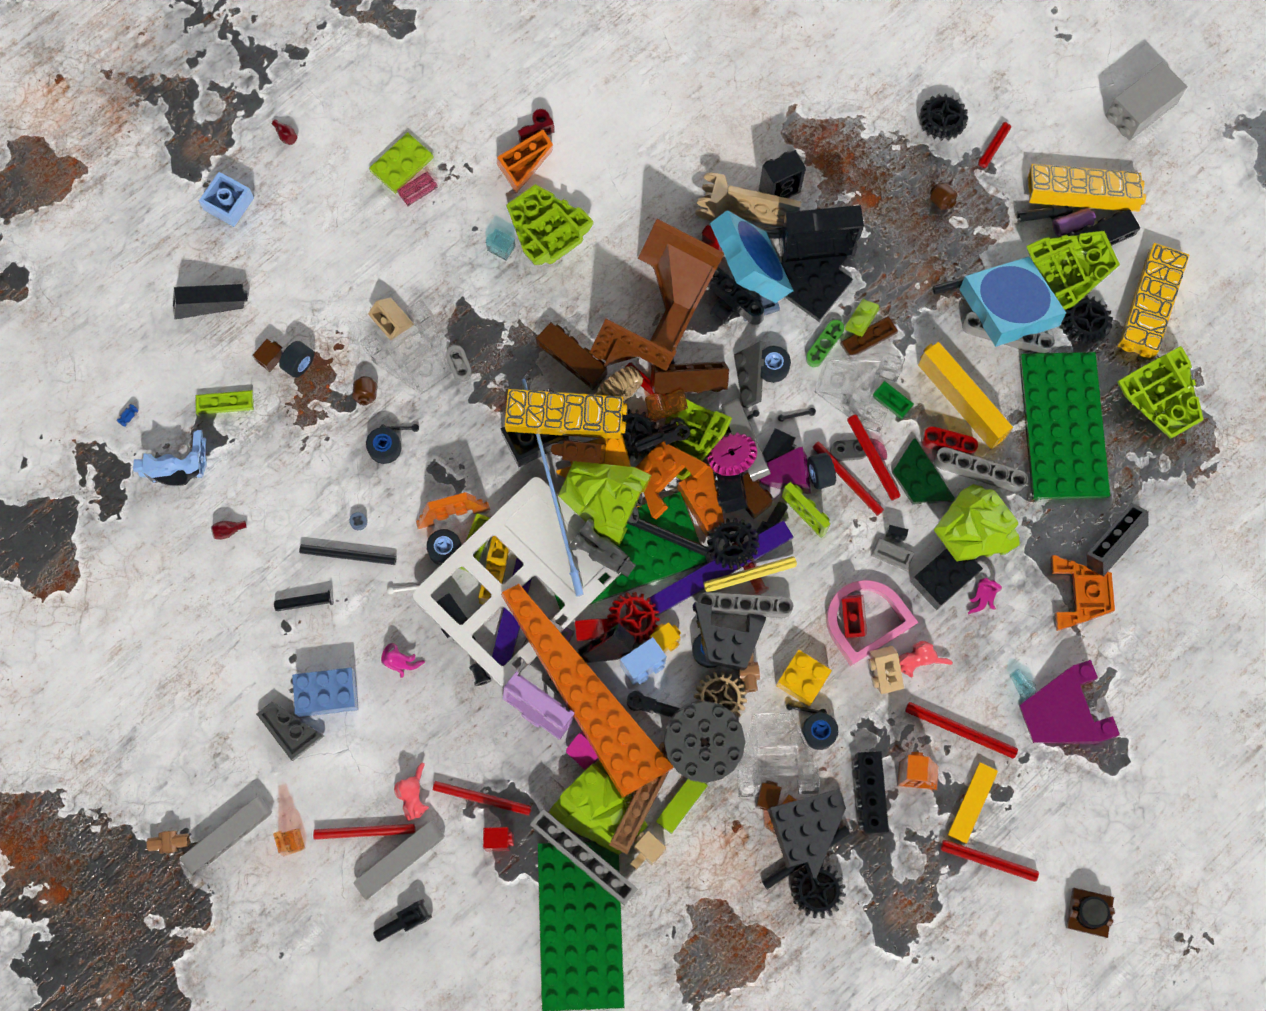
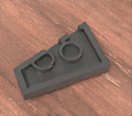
M762 341L734 354L742 405L745 408H749L762 401L763 379L760 376L761 367L764 366L762 349H765V342Z
M274 702L269 703L256 714L292 761L324 737L323 734Z

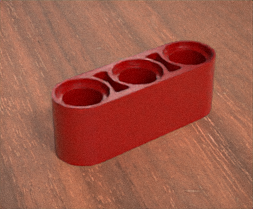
M933 426L928 427L921 438V442L925 447L937 451L946 447L974 455L978 448V441L974 437ZM927 435H933L935 440L928 439ZM945 440H952L954 445H948ZM964 445H970L972 450L965 449Z

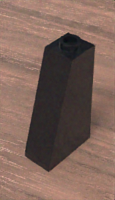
M243 284L174 287L172 301L174 319L243 309L244 303L248 301L247 291L243 290Z

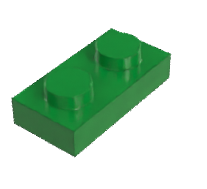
M886 381L872 395L875 400L901 420L914 405L913 402Z

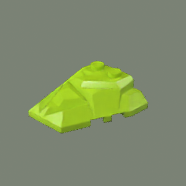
M536 184L506 204L522 250L534 265H542L545 262L553 264L580 245L583 241V235L588 233L594 224L593 220L583 209L569 205L568 201L564 199L562 201L559 200L553 193Z
M1105 231L1082 233L1076 236L1065 235L1051 239L1050 237L1043 238L1026 246L1031 260L1064 310L1075 306L1120 266Z
M1182 346L1117 381L1125 397L1170 439L1204 420L1199 397H1196L1194 390L1196 385L1195 379L1192 380L1190 372L1192 368L1191 361Z
M672 393L663 414L666 417L665 424L669 423L673 418L680 417L690 429V435L687 439L683 441L677 440L669 445L700 461L722 439L732 420L730 416L706 409ZM685 467L676 478L684 480L691 473Z
M574 461L558 496L585 522L589 518L594 521V531L600 537H608L611 542L620 546L627 531V522L641 492H645L652 475L635 467Z
M972 484L959 492L947 513L943 515L933 529L956 561L976 559L983 555L991 557L993 554L998 553L1005 555L1020 545L1019 534L1015 530L1018 526V520L995 490H985L983 486Z
M598 760L595 764L590 765L560 795V798L554 803L548 813L565 828L620 855L622 851L609 844L633 796L629 794L624 798L621 797L602 763ZM645 820L636 838L648 827Z

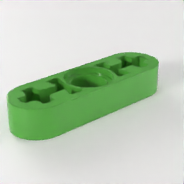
M832 320L808 351L806 362L809 366H820L843 335L844 324L841 321ZM838 326L839 330L836 331L832 337L830 335L832 333V329ZM827 339L830 342V346L824 348L820 345V341ZM819 350L820 354L818 356V360L816 359L812 361V356H815L817 351Z

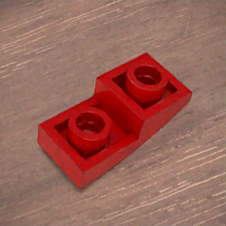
M588 619L575 621L577 641L595 639L614 627L608 626V623L612 620Z

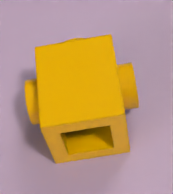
M669 622L665 625L663 623L658 625L659 627L654 629L655 633L650 636V639L653 637L664 653L668 650L670 652L675 650L680 645L678 643L681 639L679 636L681 634L680 630L676 625L672 626Z

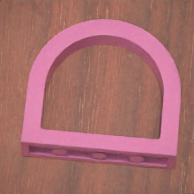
M869 580L856 581L840 589L830 601L826 614L828 632L850 666L868 656L870 651L879 649L918 623L896 592L882 583ZM857 591H871L881 595L888 601L902 621V624L859 652H855L838 626V607L844 596Z

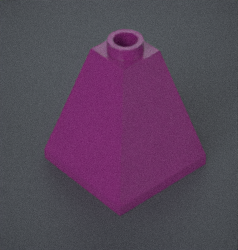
M798 447L767 463L771 474L759 479V482H762L763 486L784 489L791 482L793 485H798L803 493L811 494L807 468L808 458L803 447Z

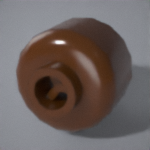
M938 183L930 191V200L940 210L951 209L957 203V192L948 183Z
M360 377L353 383L352 398L363 406L373 403L377 396V383L371 377Z

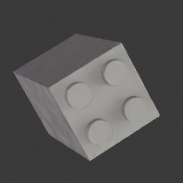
M1162 61L1118 95L1105 116L1130 141L1177 105L1188 86Z

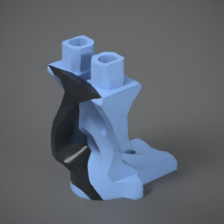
M197 430L193 433L192 451L185 459L180 460L172 454H165L159 458H154L152 454L145 453L143 454V459H134L133 471L138 472L140 477H145L154 483L159 482L167 486L186 485L193 478H202L207 466L206 438L203 437L202 430Z

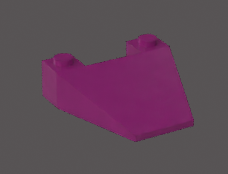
M1091 660L1072 665L1019 705L1033 743L1098 744L1120 735L1113 716L1094 722L1081 686L1098 679Z

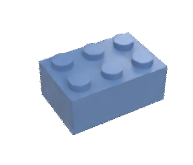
M352 667L292 675L295 714L298 717L358 710L356 674Z

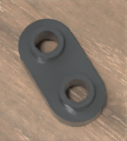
M857 439L836 441L830 449V453L837 461L860 460L866 457L863 450L858 451L856 449L857 446H861ZM841 447L844 449V451L839 452L837 448Z

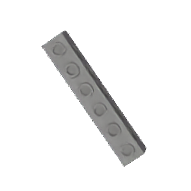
M544 809L530 824L534 830L624 906L638 890V888Z

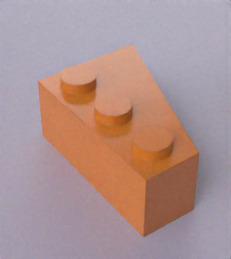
M544 130L497 157L498 167L516 194L552 152L553 143Z
M709 466L697 479L692 475L678 483L677 489L681 492L684 502L705 537H708L709 533H715L713 526L719 528V522L724 524L722 509L717 501L718 492L715 487L713 469Z
M911 752V754L899 762L897 786L937 790L939 766L930 757L923 756V753Z

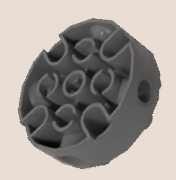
M702 700L688 703L674 712L665 728L664 746L667 758L678 773L689 780L708 783L721 780L735 770L743 757L745 737L742 725L731 711L718 703ZM701 737H703V738H707V737H708V739H707L708 744H707V745H704V744H703L702 746H700V744H701L700 738H701Z

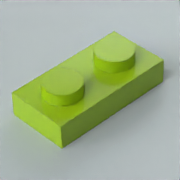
M862 299L846 324L845 330L862 337L879 311V305Z

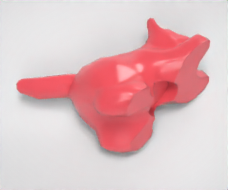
M926 641L917 642L913 645L911 653H904L899 656L901 672L911 678L916 667L933 663L953 664L948 658H938L933 645Z
M423 762L417 767L415 776L409 777L406 780H400L394 787L396 797L404 801L403 812L407 821L420 818L425 810L429 809L419 799V781L425 766Z

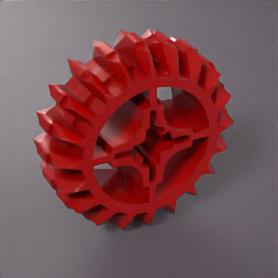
M626 592L624 597L622 595L618 596V601L614 600L612 602L613 606L608 609L611 614H608L607 618L612 620L608 623V626H616L619 623L622 626L627 625L631 629V632H628L635 638V642L637 641L638 644H641L643 640L648 641L650 639L649 636L655 633L654 629L659 627L656 623L660 621V618L655 617L659 611L653 610L656 604L650 605L651 598L648 597L644 600V594L642 593L639 597L637 592H633L632 595ZM623 605H626V616L620 618V610ZM636 605L641 607L644 611H639ZM630 616L636 618L639 617L636 621L634 619H628ZM647 618L646 628L641 632V620Z

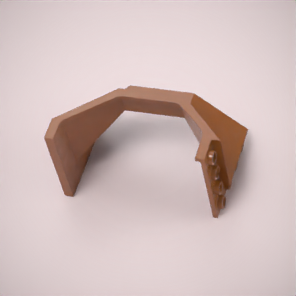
M656 219L638 259L653 267L665 312L650 341L605 319L589 353L599 360L603 359L606 361L603 367L640 357L667 371L677 352L676 348L724 253Z

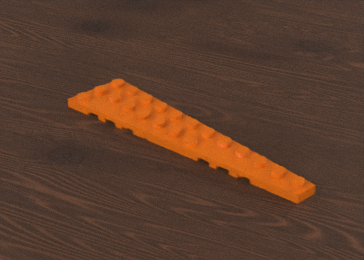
M517 584L503 591L501 596L569 710L575 713V720L621 797H626L671 771L674 766L521 585Z

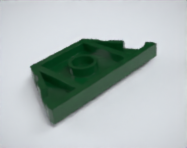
M914 438L894 468L893 476L912 505L925 502L954 501L953 494L916 438Z

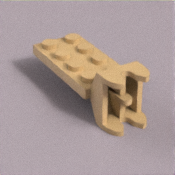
M706 173L704 179L714 183V185L704 184L702 186V189L706 192L705 198H699L697 204L707 208V210L697 209L695 214L702 219L713 221L728 210L742 219L783 227L785 212L799 211L801 201L730 185L728 187L725 175Z

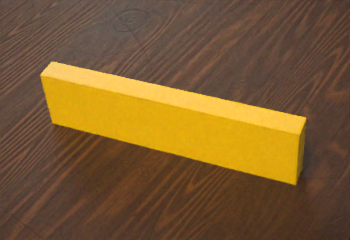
M981 762L978 763L949 829L948 836L967 844L998 770Z

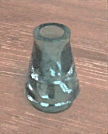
M1019 669L1010 674V678L1020 697L1023 696L1024 699H1028L1037 692L1036 684Z

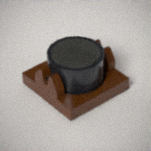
M1072 888L1066 929L1108 938L1109 928L1114 922L1112 919L1115 914L1113 908L1114 897Z

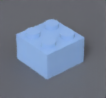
M218 172L199 199V203L204 211L235 227L254 197L250 188Z
M652 637L621 658L620 667L633 685L636 683L641 685L649 679L648 676L651 673L657 674L665 668L667 656Z

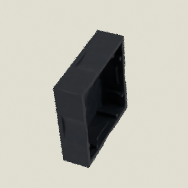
M861 205L785 212L779 242L781 261L790 262L835 256L855 257L858 247L857 242L864 228Z

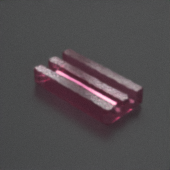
M426 171L398 189L397 193L405 204L410 206L438 188V186ZM429 183L431 184V185H429L428 187H426L425 189H423L422 191H420L421 188L425 187V186L428 185ZM414 193H417V194H415L414 196H412L411 198H409V199L407 200V197H409L410 195H412V194H414Z

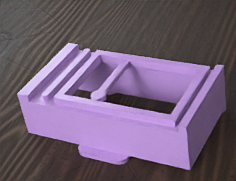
M516 671L503 688V700L522 713L521 716L537 728L541 726L560 740L571 726L575 713L571 710L570 712L566 711L565 706L562 708L561 703L523 676H518L519 673Z

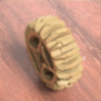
M625 367L605 380L597 389L595 395L624 397V401H626L640 388L643 378L634 367Z
M714 672L713 679L706 675L707 683L704 680H700L703 688L696 686L695 690L700 692V694H694L695 699L704 701V695H706L713 702L718 703V698L715 696L718 695L719 697V694H722L724 690L723 699L726 701H722L719 704L721 706L733 707L731 712L737 717H741V713L738 710L744 711L745 706L741 705V703H747V699L741 697L745 696L747 692L740 691L744 687L743 684L736 685L739 681L738 678L731 681L732 674L724 678V672H721L720 677ZM714 684H723L722 688L718 691L707 690ZM728 687H731L735 692L736 702L727 695Z

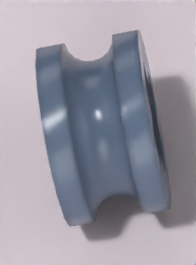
M356 512L350 516L349 523L354 530H363L367 526V518L363 513ZM359 517H362L361 520L363 524H358V526H355L356 523L354 519H359Z

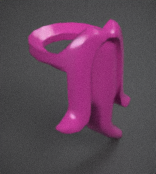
M988 578L980 579L975 598L969 600L974 603L980 598V603L978 607L971 609L968 614L983 610L987 602H989L990 609L995 610L993 601L996 593L1001 591L1002 586L996 583L995 580L990 581Z
M389 643L381 656L382 664L389 669L399 672L400 678L404 677L402 669L414 670L425 663L424 660L409 663L415 660V654L406 656L400 653L395 643Z

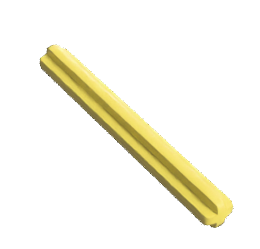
M792 556L704 582V589L706 592H712L796 567L797 561Z

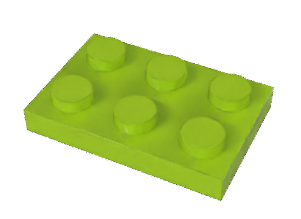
M407 132L369 167V170L396 194L434 157L431 152Z
M791 482L788 483L784 488L781 498L822 538L830 527L829 517L816 509V504L802 494L803 491L798 485H793Z

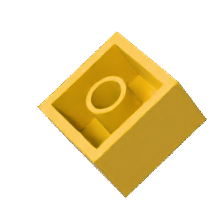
M798 649L776 686L810 707L832 670Z

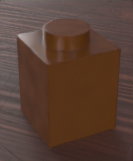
M266 339L252 356L259 365L271 372L279 363L283 354L282 346L276 341L271 342Z
M766 780V783L762 782L756 808L768 811L767 809L778 806L782 787H779L777 782Z

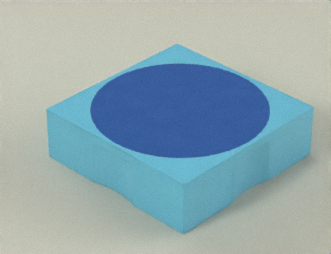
M728 210L710 223L738 285L755 291L775 303L793 291L766 231Z
M1029 256L964 277L960 287L962 295L979 317L984 330L995 347L1018 340L1029 334H1037L1059 327L1066 314Z

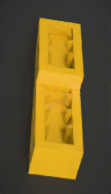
M492 536L486 569L503 584L510 550L496 536ZM481 585L478 600L479 604L483 605L491 598V593Z

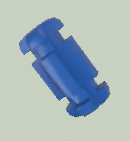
M129 404V408H126L121 413L120 419L117 418L116 420L124 427L135 416L134 413L138 412V409L132 404Z

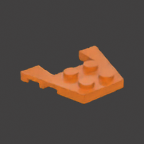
M664 442L659 443L635 467L652 475L644 495L651 516L655 519L668 508L660 498L659 493L685 467L696 479L709 468L706 463L669 444L666 445Z
M467 492L427 502L423 509V514L419 516L420 520L416 521L417 528L422 529L435 525L434 519L441 521L449 518V515H464L467 513V510H472L473 514L489 511V503L487 501L483 503L482 499L476 500V496Z
M1056 555L1051 556L1052 574H1072L1075 612L1055 613L1056 631L1115 611L1111 572H1107L1103 577L1088 569L1085 565L1059 558Z

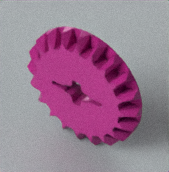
M738 432L735 435L730 433L727 437L723 436L709 452V465L716 473L721 475L733 476L740 474L750 468L755 462L757 447L751 437H747L745 434L740 435ZM733 451L735 454L731 456L729 452Z

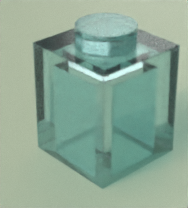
M497 229L486 238L487 251L507 261L516 247L514 238Z

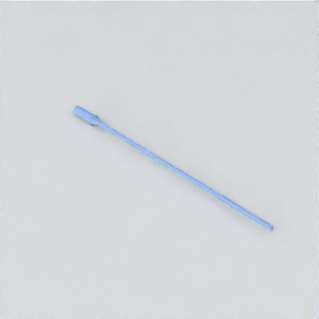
M522 379L524 390H528L526 379ZM536 434L570 563L569 574L572 578L576 597L584 595L578 574L579 571H577L573 563L540 434Z

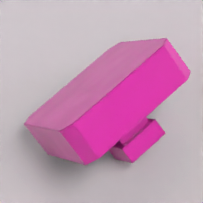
M583 731L575 737L566 749V753L584 770L598 759Z

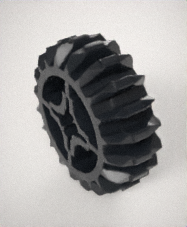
M947 93L943 97L940 94L936 98L934 96L930 97V100H926L921 107L919 114V123L923 125V131H928L927 136L934 135L933 139L939 137L940 141H943L944 138L947 141L951 137L957 138L958 134L961 135L967 126L968 110L964 109L965 103L959 104L960 98L954 100V95L948 97Z
M1086 295L1075 306L1065 310L1066 314L1061 323L1065 324L1063 330H1068L1067 336H1073L1072 341L1078 339L1079 344H1082L1083 341L1086 342V345H1090L1091 341L1093 344H1096L1098 340L1102 341L1110 333L1109 330L1113 325L1111 324L1113 317H1110L1111 310H1106L1107 304H1101L1102 299L1097 302L1095 301V296L1089 300ZM1083 309L1081 314L1074 316L1075 311ZM1100 324L1099 330L1091 331L1093 326Z
M629 409L628 414L623 415L622 422H632L629 427H626L625 433H622V435L628 441L626 449L629 459L631 455H634L636 460L638 459V454L644 458L645 451L650 453L652 450L647 448L638 452L636 447H634L635 441L658 432V429L655 428L656 422H651L652 417L648 416L645 418L646 412L644 411L640 415L638 409L635 410V413H632L631 409ZM638 423L642 424L647 429L648 433H645L644 430L639 429ZM635 428V437H633V440L631 441L630 434L631 432H633V429Z
M727 518L726 524L719 522V528L713 526L715 533H709L711 539L707 540L709 545L707 549L711 553V559H715L717 565L721 563L724 569L729 565L731 570L736 565L740 569V564L744 563L745 566H748L747 560L753 561L754 557L752 555H758L756 548H760V544L757 542L759 536L756 535L757 531L755 528H752L750 523L745 524L743 519L738 523L737 518L730 522ZM745 536L749 539L746 549L742 545ZM721 539H723L725 544L723 546V550L720 552L718 549L719 542ZM729 542H731V543L734 542V544H735V542H736L737 545H734V546H733V544H732V546H731Z
M822 863L818 874L825 875L831 881L820 883L817 878L810 880V891L803 895V882L807 877L809 878L806 866H804L806 873L799 870L798 874L801 878L793 877V880L798 882L797 885H791V888L797 889V892H792L791 896H798V899L793 901V903L798 904L800 902L802 905L798 910L802 911L806 908V916L812 911L814 919L817 918L818 912L821 919L825 918V911L829 916H832L831 908L837 912L839 908L835 904L843 905L844 902L839 897L846 896V893L840 892V889H844L846 886H839L838 882L843 880V877L836 879L835 876L838 874V871L835 870L831 874L832 866L829 865L824 870V863ZM815 885H818V888L820 886H827L821 891V896H818V894L809 895L816 889ZM834 886V897L831 903L828 904L826 892ZM816 898L823 908L813 907L806 900Z

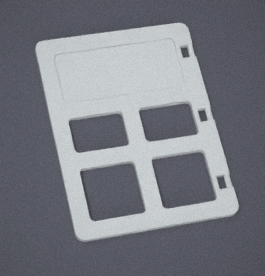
M534 477L413 592V599L499 685L505 686L517 671L520 674L537 657V654L528 642L506 665L501 666L472 638L473 634L501 607H505L512 614L501 596L503 591L517 584H520L522 587L533 576H537L565 603V606L550 620L561 633L621 572L617 574V572L602 564L592 561L589 553L583 550L570 549L574 566L579 571L578 574L584 595L576 597L572 578L569 574L570 563L550 487L541 478ZM555 493L568 544L570 545L586 522ZM492 536H496L524 564L505 584H501L473 557V554ZM583 537L590 545L598 547L594 542ZM459 567H464L491 593V598L462 625H459L431 597L432 593ZM606 572L610 577L602 584L598 579ZM564 614L568 619L559 626L556 621ZM521 657L524 662L516 669L512 664Z

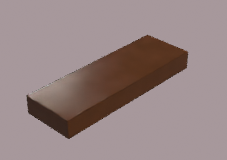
M887 316L869 326L862 337L854 334L841 341L840 344L851 359L897 334L898 330L890 317Z

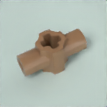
M752 653L747 668L744 671L738 670L740 682L744 681L745 691L748 693L758 691L757 680H760L758 662H754Z
M165 831L159 833V837L147 838V850H159L160 854L178 852V848L190 846L189 833L178 834V831Z

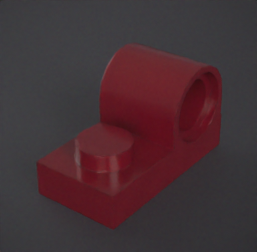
M545 109L534 111L532 115L533 125H527L518 130L520 143L541 130H544L547 135L555 132L552 118Z

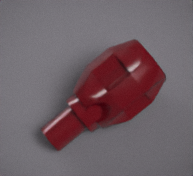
M277 119L272 121L271 124L275 127L277 135L283 143L292 145L297 141L298 137L291 126L280 123Z
M220 521L211 526V532L214 539L222 540L231 537L235 532L245 529L247 526L245 521L237 523Z

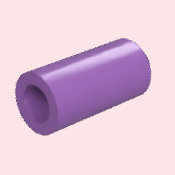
M1089 208L1082 209L1054 219L1052 221L1053 231L1057 237L1081 230L1087 225H1094L1096 216L1093 210Z

